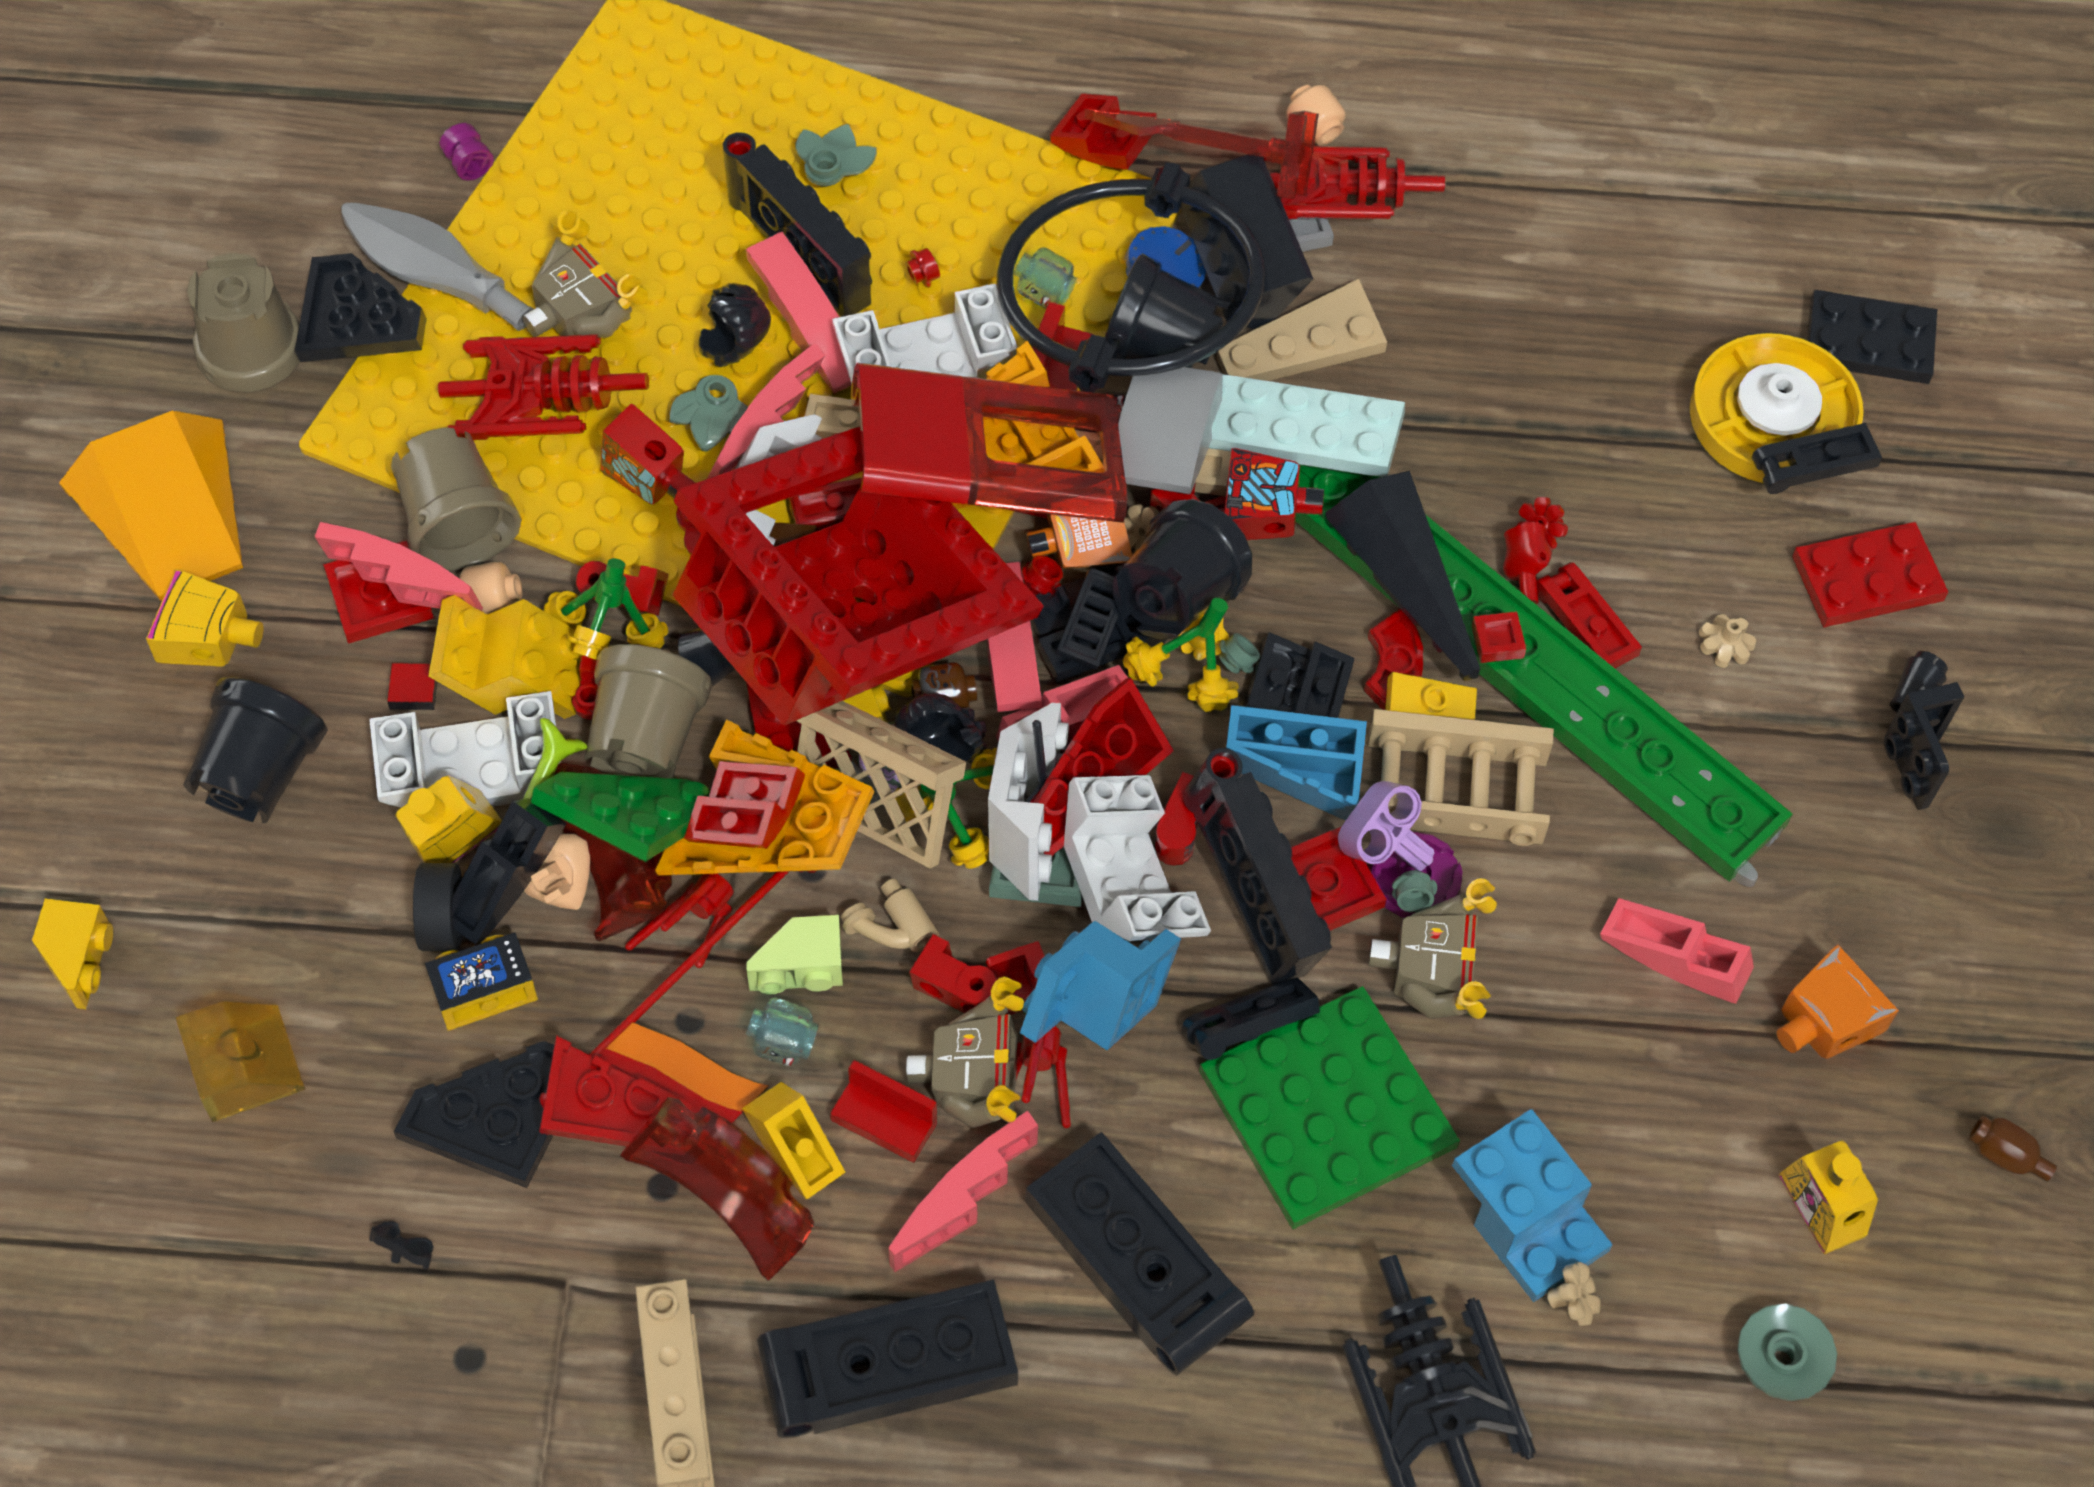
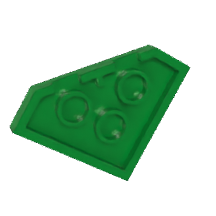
M560 772L534 787L531 803L646 862L685 837L697 796L709 797L710 790L706 785L688 779Z

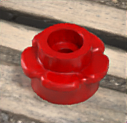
M927 247L919 251H910L911 259L906 261L905 264L911 279L915 284L923 281L925 287H931L930 282L941 277L932 253Z
M1036 556L1032 561L1027 562L1026 567L1022 568L1021 576L1025 585L1032 593L1045 595L1048 592L1055 593L1054 589L1061 586L1059 582L1063 577V571L1060 565L1047 556Z

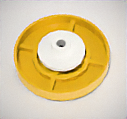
M1764 333L1732 340L1718 348L1708 357L1698 373L1692 391L1690 417L1700 443L1720 465L1742 477L1763 483L1765 475L1762 470L1756 468L1752 460V454L1756 449L1768 444L1862 424L1863 401L1853 376L1831 353L1801 338L1783 334ZM1788 461L1779 462L1780 468L1790 466Z

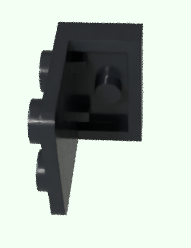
M1958 682L1941 686L1939 683H1930L1919 688L1916 692L1907 693L1884 736L1886 753L1891 760H1895L1902 775L1901 784L1903 791L1908 798L1913 799L1918 810L1929 808L1949 773V764L1939 741L1964 699Z

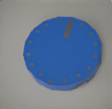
M1165 226L1148 228L1137 234L1126 251L1125 260L1127 268L1125 271L1127 277L1137 257L1144 253L1161 262L1163 270L1198 288L1205 279L1206 270L1194 240L1180 230Z

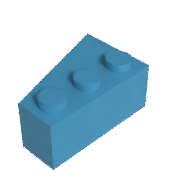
M1231 705L1226 748L1234 751L1240 757L1243 766L1241 774L1251 772L1256 781L1345 821L1359 803L1367 721Z

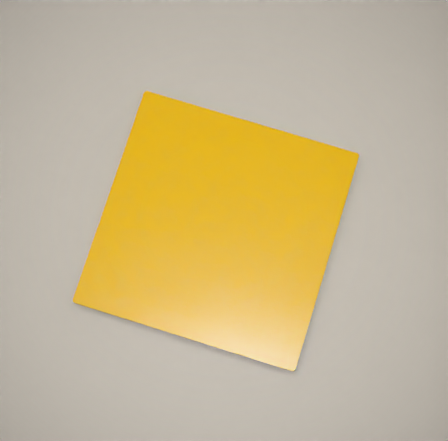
M607 0L447 229L477 263L487 271L503 278L504 288L527 306L535 309L537 307L535 305L532 284L556 237H562L563 235L557 225L559 215L566 210H570L576 213V220L572 224V228L579 218L585 220L589 226L588 235L580 240L574 239L573 244L577 246L581 243L617 283L623 276L632 274L641 280L640 286L648 291L647 302L640 306L632 304L630 319L622 323L612 336L601 338V345H599V348H592L591 353H580L578 350H573L570 354L557 351L555 354L545 355L550 360L551 369L556 357L565 356L571 364L575 355H584L589 360L590 365L594 356L605 358L609 365L610 374L647 372L649 376L648 390L611 391V400L607 408L597 410L592 401L591 409L583 413L577 412L574 405L569 413L559 412L553 401L552 407L549 410L543 408V413L537 416L541 417L542 420H547L550 416L564 419L566 416L578 415L579 419L583 420L587 426L583 434L490 437L487 440H474L478 452L498 488L509 494L522 518L519 534L515 537V540L581 567L591 561H600L607 564L609 559L616 558L625 563L624 574L638 577L641 565L664 571L669 576L663 600L682 607L672 595L691 555L684 546L685 531L677 523L676 510L678 507L673 502L674 498L666 493L656 504H649L601 472L603 430L632 403L684 450L682 472L696 483L706 480L730 434L727 433L712 449L706 452L702 451L693 438L690 424L683 425L670 422V410L674 400L680 394L696 390L697 384L704 377L721 375L733 382L738 393L737 399L749 407L757 394L781 369L802 353V350L791 337L790 325L770 300L767 285L747 260L746 249L767 238L741 211L734 209L729 204L723 142L730 134L737 132L747 133L754 138L756 148L765 144L780 160H786L794 170L795 176L805 186L810 185L816 191L820 202L830 212L835 211L841 217L846 229L855 238L860 237L864 240L871 252V259H869L870 275L872 278L871 305L858 313L873 310L879 329L955 313V292L996 284L999 259L1010 235L1026 217L1051 199L1070 190L1094 183L1119 179L1151 180L1152 178L1130 170L1107 167L1086 161L1060 149L1048 140L664 0ZM848 124L854 134L856 147L872 146L877 149L876 159L866 171L857 175L844 176L840 182L831 186H819L812 183L806 177L805 162L797 154L796 141L803 130L812 131L822 138L832 130ZM1118 196L1075 206L1050 219L1028 239L1015 263L1013 287L1017 302L1025 316L1039 329L1046 308H1043L1040 302L1041 298L1046 296L1050 298L1049 302L1065 306L1064 326L1105 337L1114 309L1128 278L1125 271L1127 268L1125 260L1127 249L1137 234L1148 228L1162 226L1172 228L1181 212V208L1178 213L1171 214L1169 218L1155 216L1153 211L1145 206L1144 196ZM927 247L932 253L941 277L930 282L931 287H925L923 281L915 284L911 279L905 264L906 261L911 259V250L919 251ZM1067 260L1069 263V267L1066 270L1062 271L1064 266L1066 265ZM1050 262H1056L1057 266H1050ZM409 283L402 296L408 301L412 299L421 306L427 318L422 350L358 356L299 441L301 452L319 461L399 492L397 481L391 469L392 458L395 453L398 452L401 460L410 452L406 442L413 437L429 430L448 428V425H455L456 420H469L484 400V396L440 398L438 384L440 381L487 379L491 364L488 357L471 358L470 354L463 350V343L466 340H478L479 337H533L526 327L518 331L492 310L488 313H483L457 296ZM728 283L748 285L757 292L770 311L771 326L767 335L753 352L744 359H741L740 362L724 367L716 366L712 359L704 357L699 351L701 330H712L715 328L713 320L708 314L710 309L707 305L711 300L713 290L721 288ZM1033 287L1038 291L1037 294L1031 292ZM1010 324L1017 347H1020L1026 341ZM551 328L538 337L561 335L554 328ZM816 372L815 375L802 383L806 390L796 408L781 418L783 421L805 417L810 394L861 401V393L853 391L851 385L834 394L820 374ZM1077 388L1071 403L1057 401L1066 417H1068L1081 393L1079 388ZM709 391L713 397L720 398L724 396L720 391ZM864 471L831 483L864 477ZM789 498L757 509V511L775 519V523L795 524ZM984 504L957 509L993 550L1015 512ZM854 597L858 602H866L861 598ZM921 668L881 685L890 692L903 697L912 696L911 679H917Z

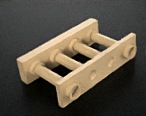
M1374 709L1369 730L1368 747H1376L1383 750L1381 781L1399 784L1401 751L1421 752L1428 755L1425 801H1421V812L1410 830L1507 840L1520 846L1543 844L1550 824V815L1533 813L1535 767L1537 765L1546 766L1553 746L1554 729ZM1447 755L1467 757L1473 760L1470 806L1443 803ZM1492 760L1512 762L1517 765L1515 811L1488 808L1490 764ZM1396 794L1391 797L1388 804L1390 814L1397 807L1398 799Z
M687 1280L636 1287L657 1486L715 1487L696 1321L694 1314L690 1312Z

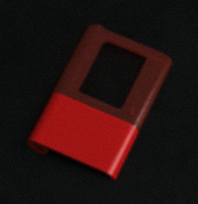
M857 362L851 385V405L860 409L863 462L861 492L1124 523L1127 510V487L1118 427L1121 406L1120 404H1115L1113 395ZM983 417L1096 431L1097 436L1101 440L1105 472L1096 473L993 460L986 454Z

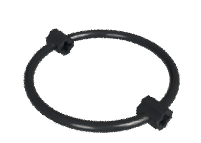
M1166 162L1163 167L1156 168L1151 180L1119 179L1104 181L1061 194L1041 205L1026 217L1010 235L1002 250L996 274V287L1005 316L1016 332L1025 341L1028 340L1032 347L1049 358L1070 366L1068 370L1069 381L1073 382L1080 391L1094 393L1095 390L1104 388L1109 375L1144 376L1159 374L1199 362L1221 350L1234 340L1249 324L1260 305L1265 289L1266 271L1262 250L1256 237L1247 224L1226 205L1207 194L1189 188L1190 174L1183 171L1179 164ZM1118 196H1144L1145 206L1151 209L1155 216L1169 218L1171 214L1178 213L1182 203L1209 214L1221 222L1235 236L1246 255L1249 280L1245 297L1233 317L1222 328L1203 341L1188 348L1161 356L1119 359L1116 355V347L1108 343L1105 337L1091 335L1089 339L1081 340L1076 351L1050 339L1038 330L1025 316L1015 297L1013 287L1015 263L1023 246L1032 234L1060 213L1075 206L1099 199Z

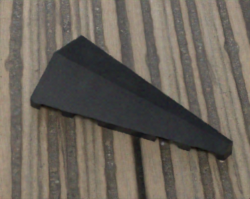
M1410 471L1368 480L1325 513L1324 520L1330 529L1334 527L1347 541L1349 551L1354 556L1359 555L1373 571V578L1414 625L1419 624L1431 637L1433 647L1440 654L1444 652L1459 669L1460 678L1463 681L1477 679L1480 673V666Z

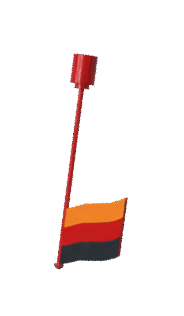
M790 871L776 872L589 1054L592 1057L596 1055L612 1063V1067L636 1079L642 1078L693 1104L685 1154L678 1155L646 1150L655 1156L690 1167L743 1114L742 1108L758 1098L769 1085L756 1083L733 1074L681 1041L635 1024V1022ZM542 1093L540 1096V1104L543 1108L546 1093Z

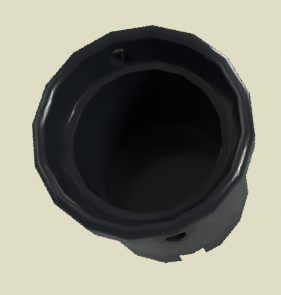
M1142 253L1137 257L1125 282L1108 325L1105 338L1108 343L1116 347V355L1119 359L1148 358L1173 353L1203 341L1222 328L1223 318L1215 315L1217 308L1228 312L1230 302L1213 296L1163 270L1161 262ZM1210 356L1199 361V363L1207 365ZM1195 363L1186 367L1193 368Z
M1194 499L1172 502L1150 520V527L1145 540L1113 580V598L1119 612L1125 619L1132 614L1136 620L1141 622L1142 624L1136 630L1143 635L1158 640L1175 638L1206 612L1214 598H1221L1228 602L1229 600L1236 599L1245 589L1252 576V552L1246 536L1230 516L1214 505Z
M237 677L220 678L209 704L213 711L193 765L183 785L192 795H195L199 786L210 792L205 803L221 812L249 822H254L257 813L260 812L262 823H267L277 802L306 754H313L325 737L328 728L323 719L312 709L283 692L249 679Z

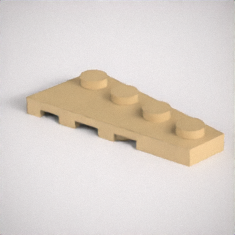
M1357 279L1231 341L1224 348L1217 351L1216 360L1222 373L1225 375L1270 381L1386 352L1387 340L1362 284Z

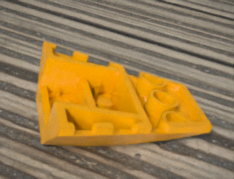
M1028 340L1016 349L1017 354L1004 365L999 362L986 372L987 378L971 391L964 390L971 485L968 503H952L956 509L1105 472V467L1086 436L1084 435L1079 438L1051 392L1047 372Z
M172 410L91 441L59 482L65 493L75 500L86 517L96 524L103 532L107 541L124 556L128 565L160 601L163 600L176 569L212 581L243 568L238 525L234 510L233 488L229 474V458L225 444L226 436L222 419Z
M726 719L709 755L716 770L720 761L797 767L805 774V778L796 803L782 830L767 849L688 842L685 838H682L664 850L655 870L657 875L841 869L874 794L873 788L826 765L820 767L807 760L806 756L794 750L787 752L773 745L770 739L757 733L753 736L740 729L739 725Z

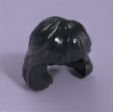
M728 283L721 288L713 290L707 307L710 309L708 314L713 320L715 328L712 330H701L699 351L704 357L712 359L714 364L719 367L738 363L753 352L767 335L771 326L770 311L753 288L748 285Z
M923 693L922 695H917L915 699L906 703L896 712L894 718L895 727L966 763L980 753V749L983 746L980 729L962 712L959 705L945 694Z

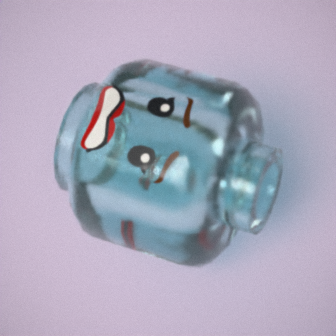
M1045 247L1039 248L1032 256L1025 253L1014 271V275L1019 277L1017 284L1018 293L1044 309L1047 308L1049 302L1064 305L1078 281V278L1073 275L1074 265Z
M772 998L767 1002L763 1011L754 1008L746 1035L754 1038L752 1049L756 1056L792 1067L799 1062L800 1058L808 1059L819 1024L812 1022L813 1015L810 1009L779 998Z

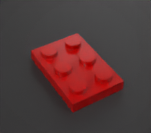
M1916 522L1796 547L1792 555L1823 628L1942 602L1948 594V589Z

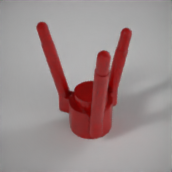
M718 873L702 874L695 884L692 883L677 900L637 932L625 944V948L627 950L634 949L659 927L664 932L668 931L689 911L702 919H707L710 915L714 916L703 941L704 943L733 911L732 907L727 903L734 893L732 886ZM711 949L695 964L696 968L704 966Z
M1054 1026L1036 1043L1024 1035L1022 1042L1017 1043L1016 1080L1024 1063L1027 1070L1021 1100L1023 1103H1029L1037 1071H1047L1054 1064L1061 1124L1063 1128L1067 1129L1071 1126L1066 1074L1068 1050L1065 1047L1059 1046L1061 1031Z

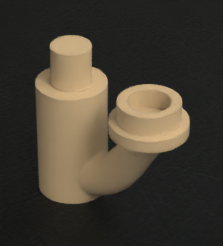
M890 879L881 886V890L887 898L884 908L898 929H891L873 922L875 913L871 908H867L864 903H858L849 907L841 915V920L843 921L842 928L846 934L860 933L879 944L891 948H910L913 952H919L924 949L933 934L939 936V932L912 890L909 888L902 889L897 879Z

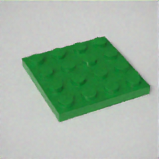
M1364 986L1320 1006V1013L1268 1031L1257 1039L1247 1041L1224 1052L1217 1059L1208 1060L1200 1064L1199 1073L1292 1230L1458 1148L1460 1139Z

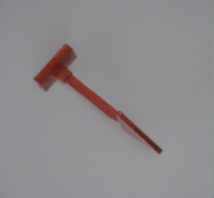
M1085 110L1084 118L1136 135L1146 136L1160 133L1178 141L1266 157L1268 162L1281 164L1277 196L1294 199L1295 195H1307L1319 113L1304 110L1289 113L1286 138L1272 137L1270 140L1183 124L1178 120Z

